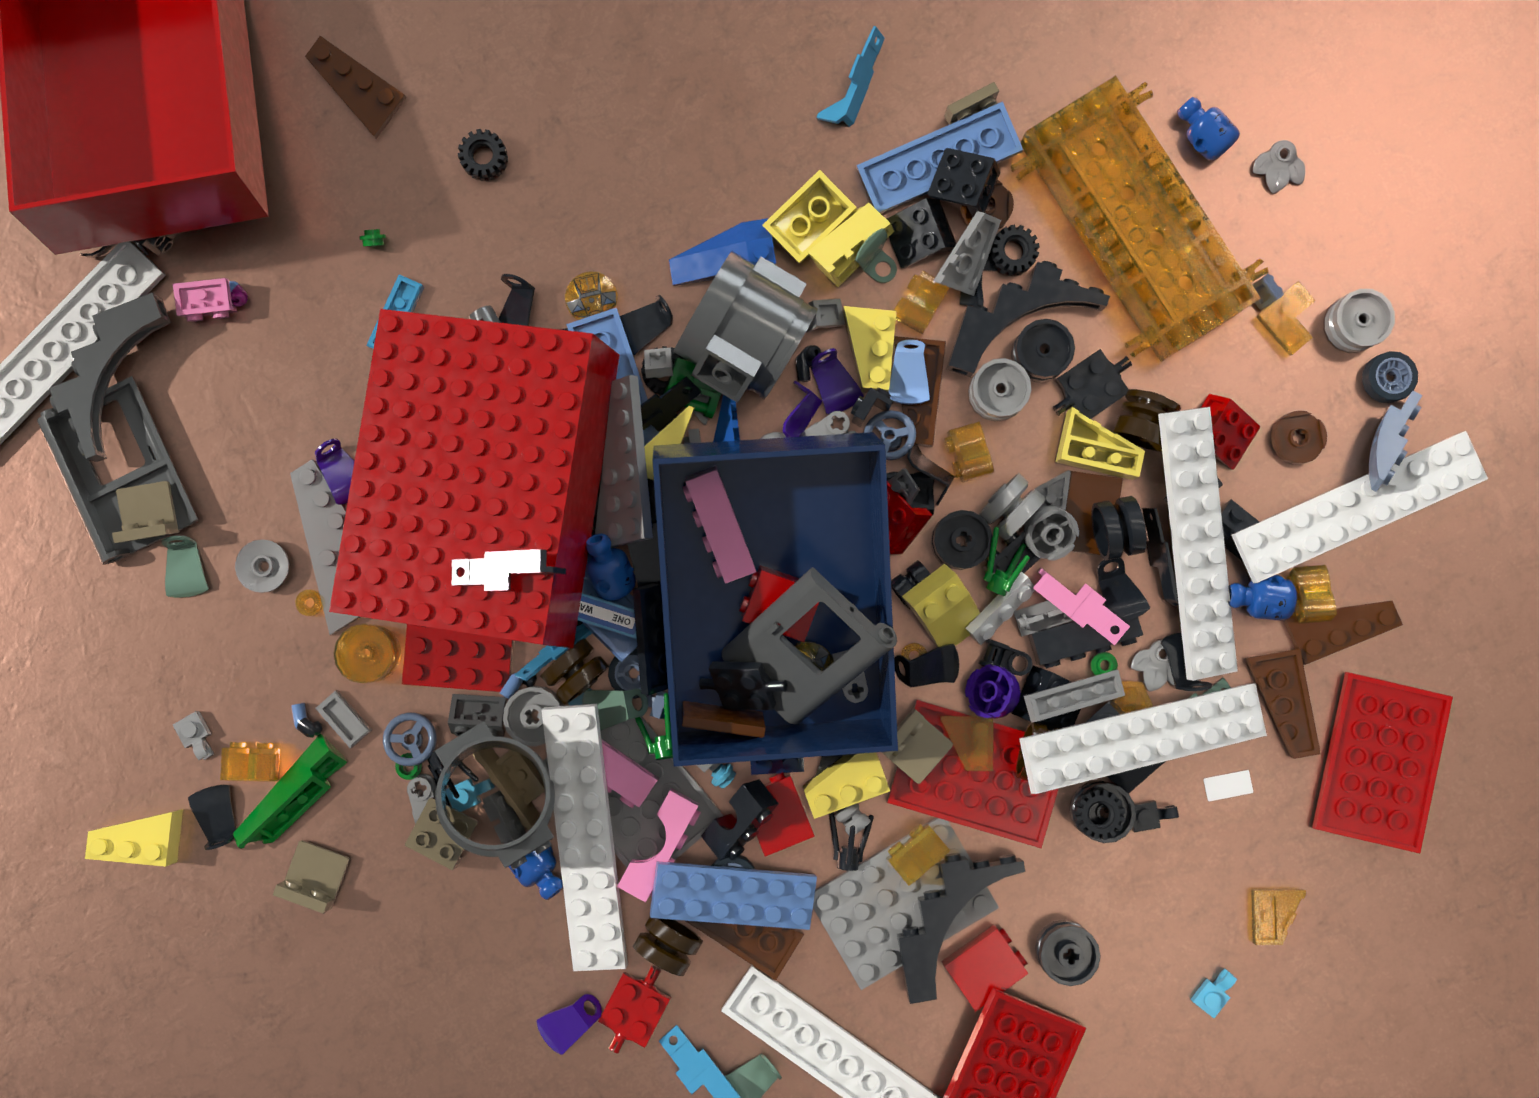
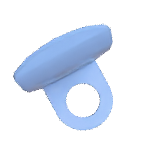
M903 340L897 344L888 391L891 395L890 399L896 403L921 404L930 400L924 359L925 344L921 341ZM912 344L917 345L918 347L914 349H908L904 346Z

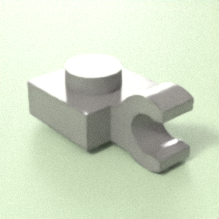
M195 711L173 724L185 748L193 746V752L198 760H205L214 755L205 739L212 734L200 711Z

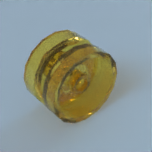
M360 624L350 627L340 635L336 641L333 654L335 665L344 677L353 682L372 683L382 681L394 673L400 662L401 649L399 641L393 632L384 626ZM366 649H368L370 652L369 657L368 654L365 653Z

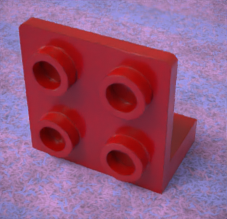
M1209 394L1201 408L1210 407L1215 457L1227 468L1234 470L1259 431L1260 425L1232 399Z
M887 482L890 554H903L933 515L927 508H912L898 492L891 489V485Z

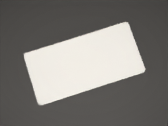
M1249 770L1204 778L1208 801L1253 793Z

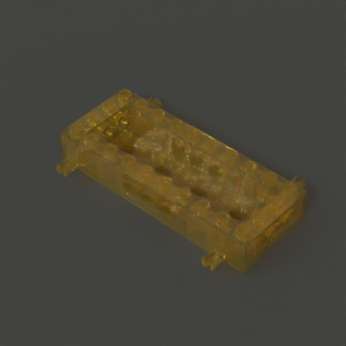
M1115 75L1027 130L1020 142L1027 156L1010 167L1012 172L1025 167L1017 174L1016 178L1018 180H1021L1022 177L1035 169L1037 170L1142 332L1125 343L1126 349L1139 344V347L1130 355L1136 357L1151 346L1160 362L1260 300L1259 294L1251 283L1268 274L1269 270L1267 267L1257 272L1254 271L1264 262L1262 259L1256 260V262L1242 270L1136 106L1153 97L1152 90L1139 95L1148 85L1144 82L1127 93ZM1095 143L1102 144L1106 150L1105 154L1101 156L1094 154L1092 145ZM1124 187L1131 188L1134 192V199H1124L1121 196V189ZM1159 232L1163 236V243L1160 245L1153 244L1150 240V233ZM1186 276L1191 279V289L1185 290L1179 285L1180 277Z

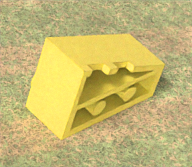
M867 203L864 207L858 208L849 219L807 252L815 265L839 287L860 266L855 261V258L865 240L881 228L886 230L887 238L894 230L891 223L870 203Z
M850 306L843 307L848 339L862 392L868 393L870 388L876 390L877 387L886 392L889 391L897 311Z
M1073 407L1066 412L1056 463L1130 480L1140 477L1145 454L1143 449L1120 435L1112 433L1101 426L1100 423L1089 419Z
M877 752L842 755L834 764L803 785L814 819L890 792Z
M183 809L89 831L85 859L164 867L177 863Z

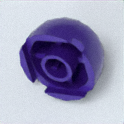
M990 664L984 665L985 667H982L980 670L976 669L967 680L965 696L969 698L970 705L968 706L970 710L977 716L989 719L1006 717L1013 712L1019 703L1021 694L1015 675L1003 667Z

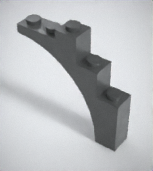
M154 293L92 315L95 323L93 331L100 341L71 351L74 360L71 362V365L79 377L49 388L52 395L50 403L53 409L62 415L71 417L69 418V424L72 430L77 433L80 441L78 449L81 455L88 460L99 462L107 459L102 441L101 415L107 388L119 364L136 344L152 332L171 323L163 299Z

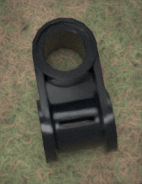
M991 639L986 640L987 647L983 659L979 660L978 664L1003 667L1017 676L1026 675L1030 672L1033 662L1028 654L1010 648L1003 643ZM1017 656L1023 657L1026 662V667L1020 672L1016 671L1012 665L1014 658Z

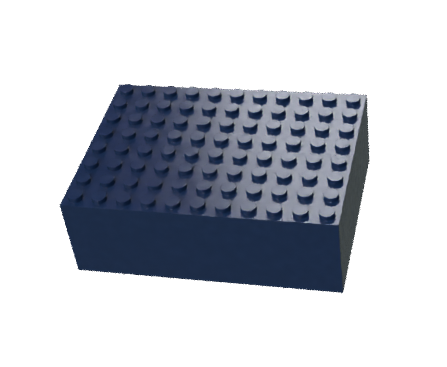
M873 432L654 446L653 474L674 767L898 751L894 647L864 671L868 694L861 702L854 703L849 701L841 689L796 725L787 722L774 709L755 710L763 712L765 734L762 738L682 726L683 701L723 706L718 693L710 689L701 690L699 681L701 678L712 679L709 672L712 661L724 662L722 658L723 648L750 624L742 621V612L739 611L743 596L748 597L752 588L748 586L751 574L726 584L723 577L717 578L712 565L716 561L713 551L708 553L702 537H705L706 533L703 526L697 527L692 512L697 510L693 501H687L682 488L686 485L685 478L709 468L717 467L756 572L759 566L762 565L800 579L813 567L874 625L884 623L893 628L885 444ZM819 602L804 642L783 635L798 650L808 653L807 655L813 660L819 647H822L830 654L831 664L834 662L832 654L849 650L861 640L860 636L824 602ZM828 655L824 668L815 662L813 664L820 671H824L830 666V657ZM857 683L852 684L851 690L853 693L857 692Z

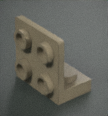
M995 82L948 105L944 115L948 124L950 125L998 104L996 98L999 89Z
M169 481L116 490L122 520V531L112 533L114 543L179 533Z
M912 709L897 726L898 751L882 753L917 784H920L951 749L953 743L930 724L917 710Z
M429 798L405 846L450 870H454L459 866L463 858L461 854L464 849L456 844L445 832L437 815L435 798ZM446 805L448 816L456 830L465 838L470 839L478 823L477 820Z
M299 841L285 880L276 885L273 896L324 914L333 907L350 858L309 842Z

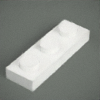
M1021 572L1013 583L1010 592L1007 591L1006 596L998 594L966 627V630L976 642L982 645L986 640L990 639L997 628L1004 621L1009 620L1014 611L1032 596L1035 589H1033L1034 585L1029 577Z

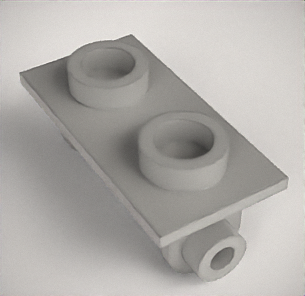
M1050 601L1014 611L1021 637L1072 621L1069 616Z
M500 790L482 799L484 802L482 806L490 821L492 822L499 818L501 822L494 826L501 844L509 843L526 834L517 813L506 803L504 795Z

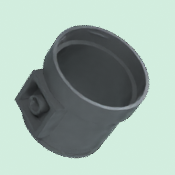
M731 251L703 296L673 352L696 365L691 376L735 402H739L746 389L752 390L765 400L798 347L818 308L808 305L803 299L799 298L807 284L796 276L789 274L763 257H760L755 265Z
M484 721L435 750L444 766L436 787L435 802L437 815L443 829L456 844L473 854L485 857H499L505 868L511 866L513 870L528 861L525 856L535 850L538 855L552 846L550 840L554 836L547 825L551 819L555 803L554 783L550 780L547 765L536 752L516 740L493 736ZM488 748L510 749L525 756L539 771L545 788L544 808L534 826L520 838L500 845L479 844L462 836L448 816L445 801L447 785L455 768L471 754Z

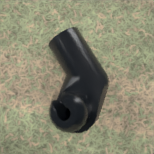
M816 345L805 347L795 359L799 383L811 381L809 367L812 360L821 353V349Z

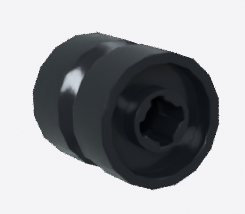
M919 560L906 569V575L899 574L891 580L892 590L909 610L910 607L902 596L930 575V572Z

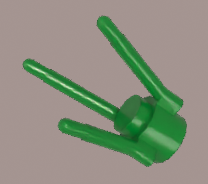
M995 527L987 572L983 580L988 582L986 586L988 590L1006 596L1007 591L1010 592L1013 583L1024 569L1030 557L1026 555L1015 569L1026 548L1025 544H1021L1007 571L1004 572L997 569L993 573L999 528Z
M668 693L664 694L666 735L655 737V743H652L640 717L635 718L647 744L648 754H655L656 760L673 758Z

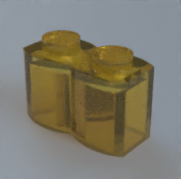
M922 270L919 276L914 274L907 286L911 290L907 298L901 297L894 311L898 312L896 320L921 334H924L949 290V287L934 282L935 277Z
M980 421L951 429L947 432L948 437L944 438L948 453L953 452L955 458L952 468L956 478L960 477L961 482L964 483L992 475L995 472Z
M1327 566L1294 567L1286 579L1290 580L1296 587L1297 603L1293 615L1297 616L1299 624L1332 621L1337 615Z
M230 742V747L222 748L220 780L278 781L280 777L281 748H273L274 743H257V748L247 747V742Z
M919 824L909 832L910 838L902 844L899 841L888 850L890 855L886 859L908 886L950 852L948 847L928 824L924 827Z

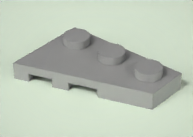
M977 211L933 281L974 296L1001 220Z

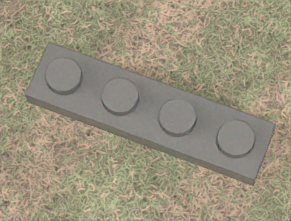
M1113 670L1024 696L1032 723L1125 696L1119 670Z

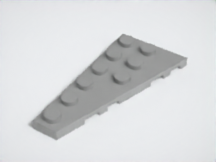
M628 375L612 381L595 530V535L603 533L610 538L611 548L653 538L638 376Z
M312 459L291 472L290 475L329 635H334L360 617L329 612L346 508L343 504H336L317 462Z

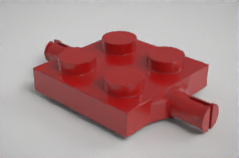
M651 966L645 979L635 978L624 972L598 1020L599 1023L610 1028L616 1034L609 1046L611 1051L615 1048L614 1053H619L625 1040L633 1041L645 1048L671 1000V997L660 992L654 985L661 973V970L656 969L655 966Z

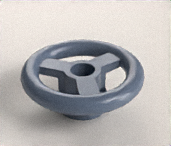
M894 410L876 414L868 421L864 433L872 432L873 428L876 427L881 432L880 440L885 444L886 460H896L905 456L916 440V429L912 420L904 413ZM888 418L898 419L906 427L900 429L887 427L882 420ZM888 435H894L893 439H886ZM908 436L905 445L901 449L897 450L902 444L901 437Z
M412 712L403 713L393 718L383 734V746L386 754L392 761L403 766H415L427 760L434 751L437 741L436 730L431 721L421 714ZM410 720L416 721L413 728L405 731L402 735L392 734L395 727L400 723ZM425 727L428 732L429 741L426 749L421 754L419 748L423 744V736L420 731ZM409 735H414L415 741L412 744H408L406 741ZM391 743H401L406 750L411 751L413 758H405L398 755L392 748Z

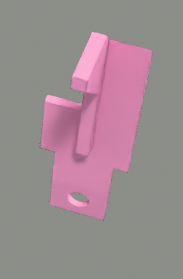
M1040 568L1038 570L1042 577L1033 589L1084 628L1086 624H1089L1114 645L1129 629L1130 626L1103 605L1106 599L1086 583L1075 595L1044 569ZM1114 625L1120 629L1117 634H1112L1110 631Z

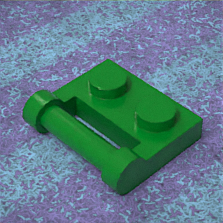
M676 357L673 365V376L669 377L663 394L687 376L701 390L702 393L700 394L709 396V400L707 403L693 399L684 407H694V411L703 413L704 417L712 419L721 393L691 376L696 367L695 364Z

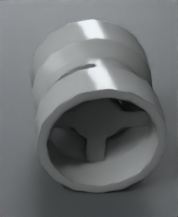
M858 803L840 809L834 814L836 820L844 824L848 835L852 825L855 826V834H857L871 822L866 814L861 813Z

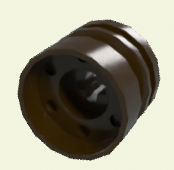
M1129 389L1125 395L1126 400L1129 402H1124L1122 409L1131 416H1118L1112 433L1120 435L1138 447L1162 452L1158 414L1180 411V405L1155 392Z

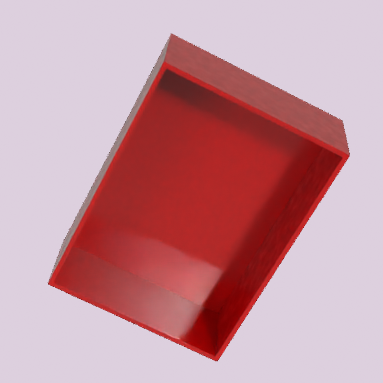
M0 0V92L9 212L52 253L57 255L269 217L244 0Z
M380 309L329 612L534 644L573 648L588 558L586 542L592 533L604 458L612 381L616 380L620 355L593 333ZM547 550V566L566 568V574H511V590L484 591V585H452V560L485 558V552ZM464 568L458 570V575L462 577L465 573Z

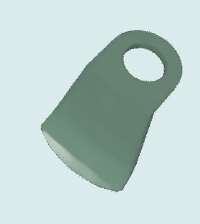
M884 228L875 231L865 240L855 258L861 269L879 283L891 281L897 272L894 260L882 251L887 240V232ZM880 262L888 263L891 268L890 274L885 277L879 276L875 271L876 265Z
M170 536L162 539V545L168 548L165 574L166 596L175 598L191 597L207 591L209 586L204 576L197 543L187 536ZM173 540H183L182 542H170Z
M641 689L627 691L587 690L584 692L582 705L597 704L600 731L629 719L641 717L648 709L647 696L641 694ZM635 695H638L642 701V707L639 711L635 710L632 705V699Z
M762 1053L725 1076L741 1098H761L777 1078L782 1079L776 1068Z

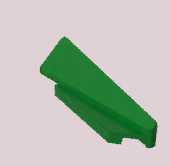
M322 734L317 736L235 830L233 836L238 848H245L247 843L262 841L263 844L273 843L331 788L329 781L326 779L347 763V760Z

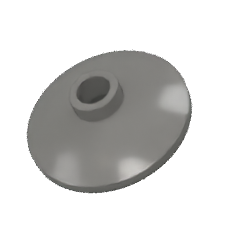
M255 540L240 550L235 562V571L239 581L247 589L260 593L270 592L278 588L285 581L289 572V560L286 552L277 543L269 540ZM263 562H268L269 569L264 572L261 565Z

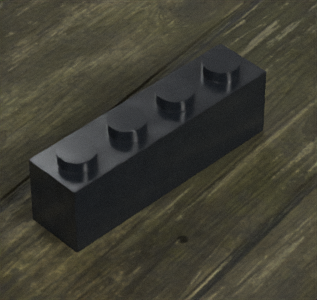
M1138 617L1124 621L1130 627L1117 642H1121V646L1136 643V637L1143 636ZM1075 621L1028 635L1036 664H1044L1045 669L1061 665L1060 660L1070 657L1071 661L1085 658V652L1095 650L1096 654L1112 650L1111 645L1113 644L1089 624H1086L1083 628ZM1116 625L1110 629L1112 634H1117L1120 630Z

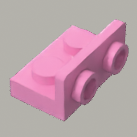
M227 278L173 284L177 316L186 318L187 322L202 321L203 316L213 315V319L229 318V313L237 312L236 306H232L229 279Z

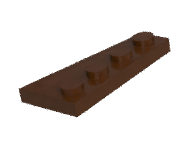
M319 36L305 55L306 59L376 139L407 98L405 94L321 36Z
M894 336L895 351L897 344L903 340H918L925 344L924 359L930 400L921 404H902V411L914 423L916 429L914 445L933 447L946 341ZM910 344L905 345L904 347L908 349H914L918 346Z
M1393 600L1293 614L1287 620H1283L1295 649L1301 650L1303 665L1403 625Z
M1292 649L1245 658L1291 758L1296 759L1321 754L1301 650Z
M686 921L774 980H777L804 936L803 933L789 928Z

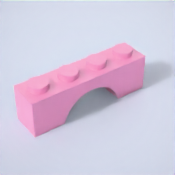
M673 788L670 789L657 813L666 831L664 847L651 858L643 860L632 859L617 887L644 902L647 901L649 896L652 897L657 861L674 863L675 860L671 858V855L675 848L681 850L688 837L684 832L688 824L694 826L701 813L697 810L700 803Z

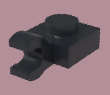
M1154 800L1136 803V818L1132 831L1135 833L1161 828L1159 820L1179 817L1177 806L1169 805L1157 808L1156 801Z

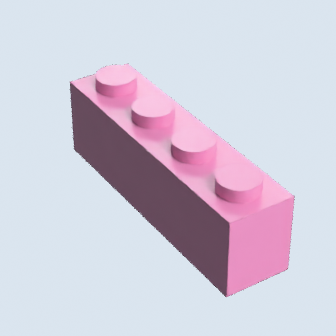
M715 466L686 477V485L682 488L687 501H693L697 510L692 512L697 527L703 526L706 536L702 537L708 553L713 551L716 561L712 565L717 578L723 577L726 584L755 573V565L717 467Z
M602 740L607 791L611 793L614 790L620 794V800L629 807L633 808L636 805L640 808L659 778Z

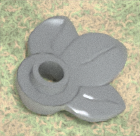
M1280 140L1273 144L1270 151L1262 153L1257 157L1253 166V173L1266 174L1269 190L1271 193H1276L1283 189L1289 180L1295 184H1302L1305 178V165L1296 156L1297 150L1295 145L1288 140ZM1283 148L1288 152L1287 157L1284 159L1280 156V151Z
M1162 640L1154 642L1150 649L1139 651L1131 663L1132 669L1143 671L1144 683L1148 691H1155L1161 688L1166 681L1175 686L1168 657L1160 658L1159 656L1160 650L1164 649L1161 645Z

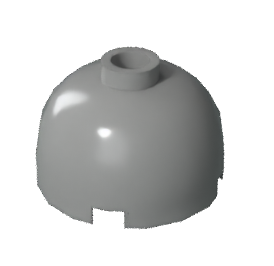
M1057 506L1038 508L1025 522L1023 530L1025 531L1024 540L1029 549L1037 557L1053 561L1063 558L1075 547L1073 543L1076 540V536H1079L1077 521L1069 512Z

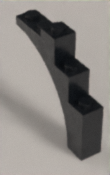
M1049 261L1037 262L1033 268L1026 291L1022 290L1023 287L1016 283L1002 284L992 313L987 312L988 308L984 306L977 307V304L967 306L946 370L971 378L982 354L991 341L1006 327L1022 317L1040 310L1056 307H1084L1102 311L1107 307L1110 296L1104 294L1102 289L1096 287H1089L1087 289L1079 286L1077 281L1071 279L1060 280L1063 270L1057 268L1055 263Z
M960 853L944 855V860H938L944 893H940L939 890L923 892L924 896L918 897L923 929L919 930L916 926L902 929L903 933L897 934L907 997L910 1004L937 1000L935 977L938 955L944 936L955 916L970 899L987 886L1005 877L1025 872L1024 861L1021 858H1016L1014 854L999 857L1000 861L989 863V859L973 861V866H969L968 859L965 856H961Z

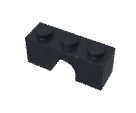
M760 779L742 784L729 800V803L736 811L737 820L732 814L716 818L701 835L719 861L729 857L735 859L745 850L743 846L758 835V828L773 817L772 812L779 803Z

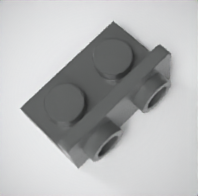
M452 694L448 726L451 733L460 736L484 721L493 736L504 737L503 714L507 703L506 697Z

